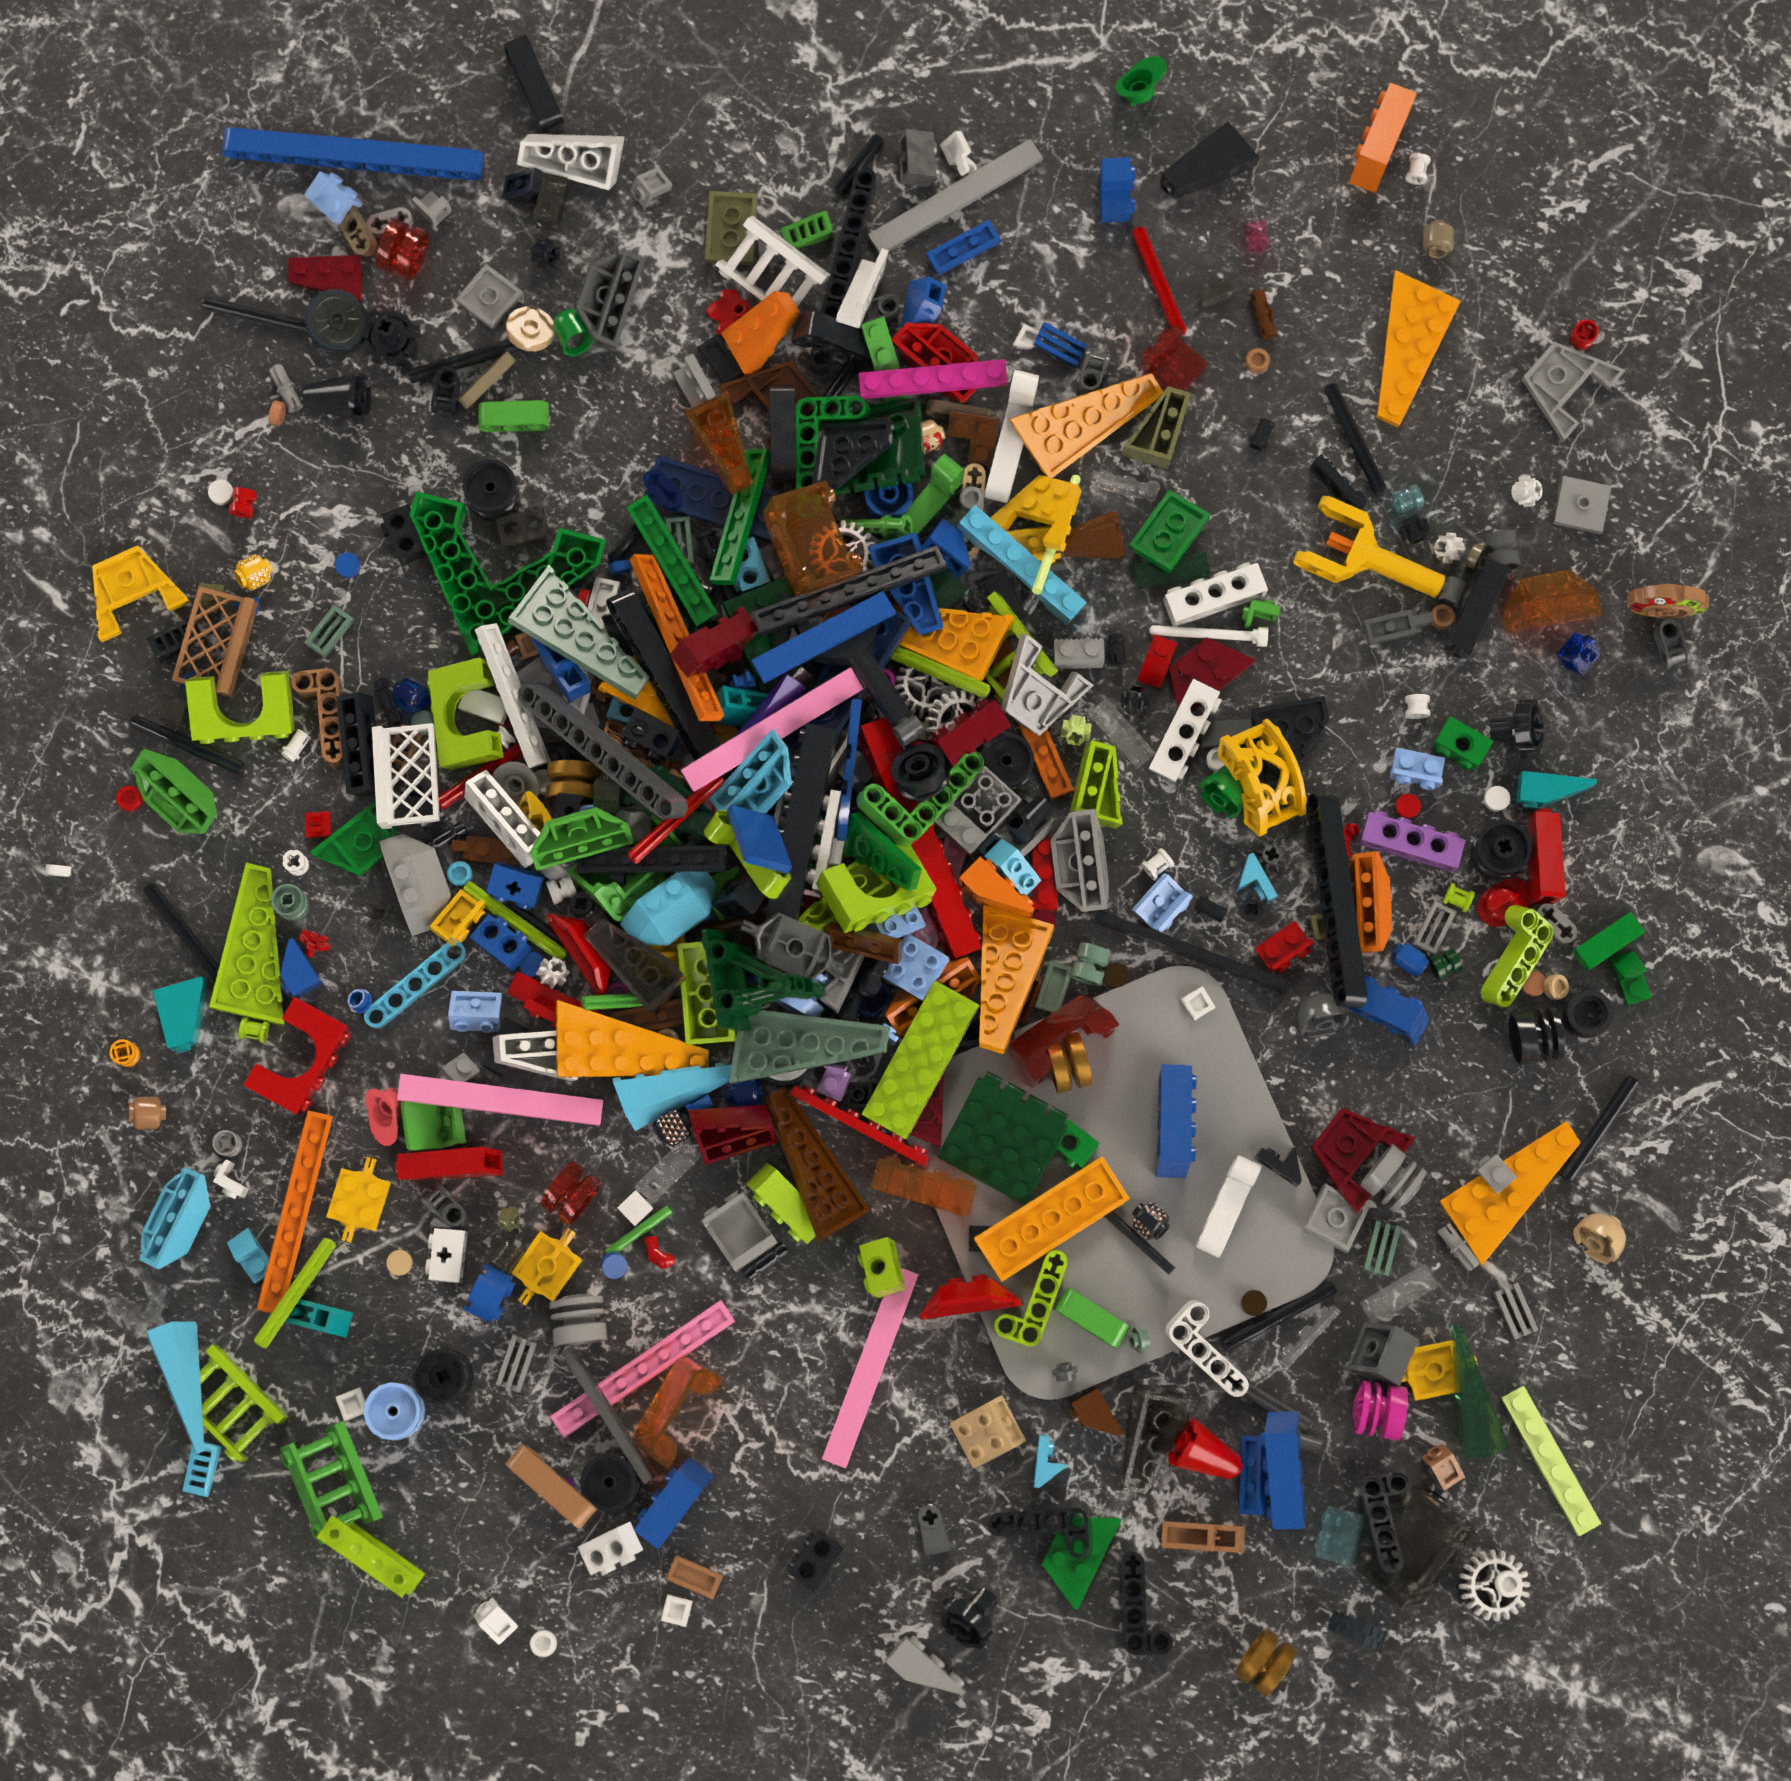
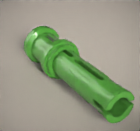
M885 515L881 519L842 518L846 522L845 528H850L851 522L855 523V531H858L861 526L864 527L862 534H881L886 538H890L892 535L906 536L912 534L913 522L908 515H904L901 518H892L890 515Z

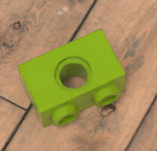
M885 1237L859 1245L861 1253L858 1254V1260L862 1269H865L867 1278H864V1285L868 1293L876 1298H881L906 1290L894 1240ZM884 1262V1271L877 1274L876 1267Z

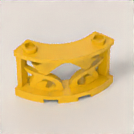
M1265 719L1262 721V724L1232 737L1226 735L1220 738L1218 758L1228 768L1235 782L1240 780L1244 790L1241 798L1244 809L1243 823L1260 837L1267 833L1268 828L1296 815L1303 816L1306 814L1307 796L1305 794L1302 774L1289 744L1281 734L1279 727L1275 726L1270 720ZM1260 737L1261 740L1255 745L1253 739ZM1245 743L1247 748H1240L1239 745ZM1262 759L1280 769V777L1275 791L1269 785L1260 783L1258 775L1262 770ZM1279 804H1286L1287 807L1280 809Z

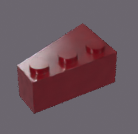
M743 606L736 609V613L732 618L727 620L724 616L718 619L719 625L709 630L705 626L683 638L670 653L672 659L687 678L696 674L701 676L711 668L719 669L729 661L734 663L742 657V651L758 633L753 619Z
M986 698L974 705L976 710L968 715L966 712H963L953 719L954 724L947 728L943 725L932 732L933 737L928 740L931 745L938 747L943 752L945 763L948 766L956 765L959 763V758L967 753H973L978 746L989 742L1011 726L996 700L988 701Z
M767 1105L688 1110L705 1165L778 1143Z

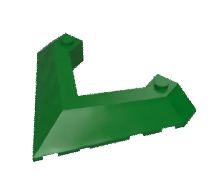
M416 491L409 514L467 644L471 657L482 651L475 629L483 625L497 623L501 635H504L515 627L508 623L509 616L548 565L554 570L557 578L561 582L564 581L570 587L600 565L607 540L558 528L551 552L533 564H529L513 573L514 575L491 585L461 534L468 511L464 503Z

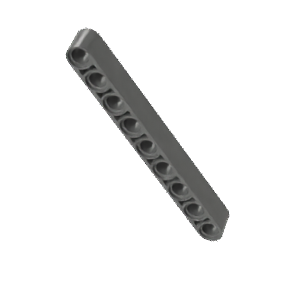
M544 683L523 684L519 688L518 699L524 707L660 819H673L685 816L688 804L681 794Z

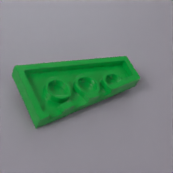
M860 812L851 814L842 855L856 858V862L861 865H869L872 867L873 872L887 875L888 880L908 891L917 889L922 868Z

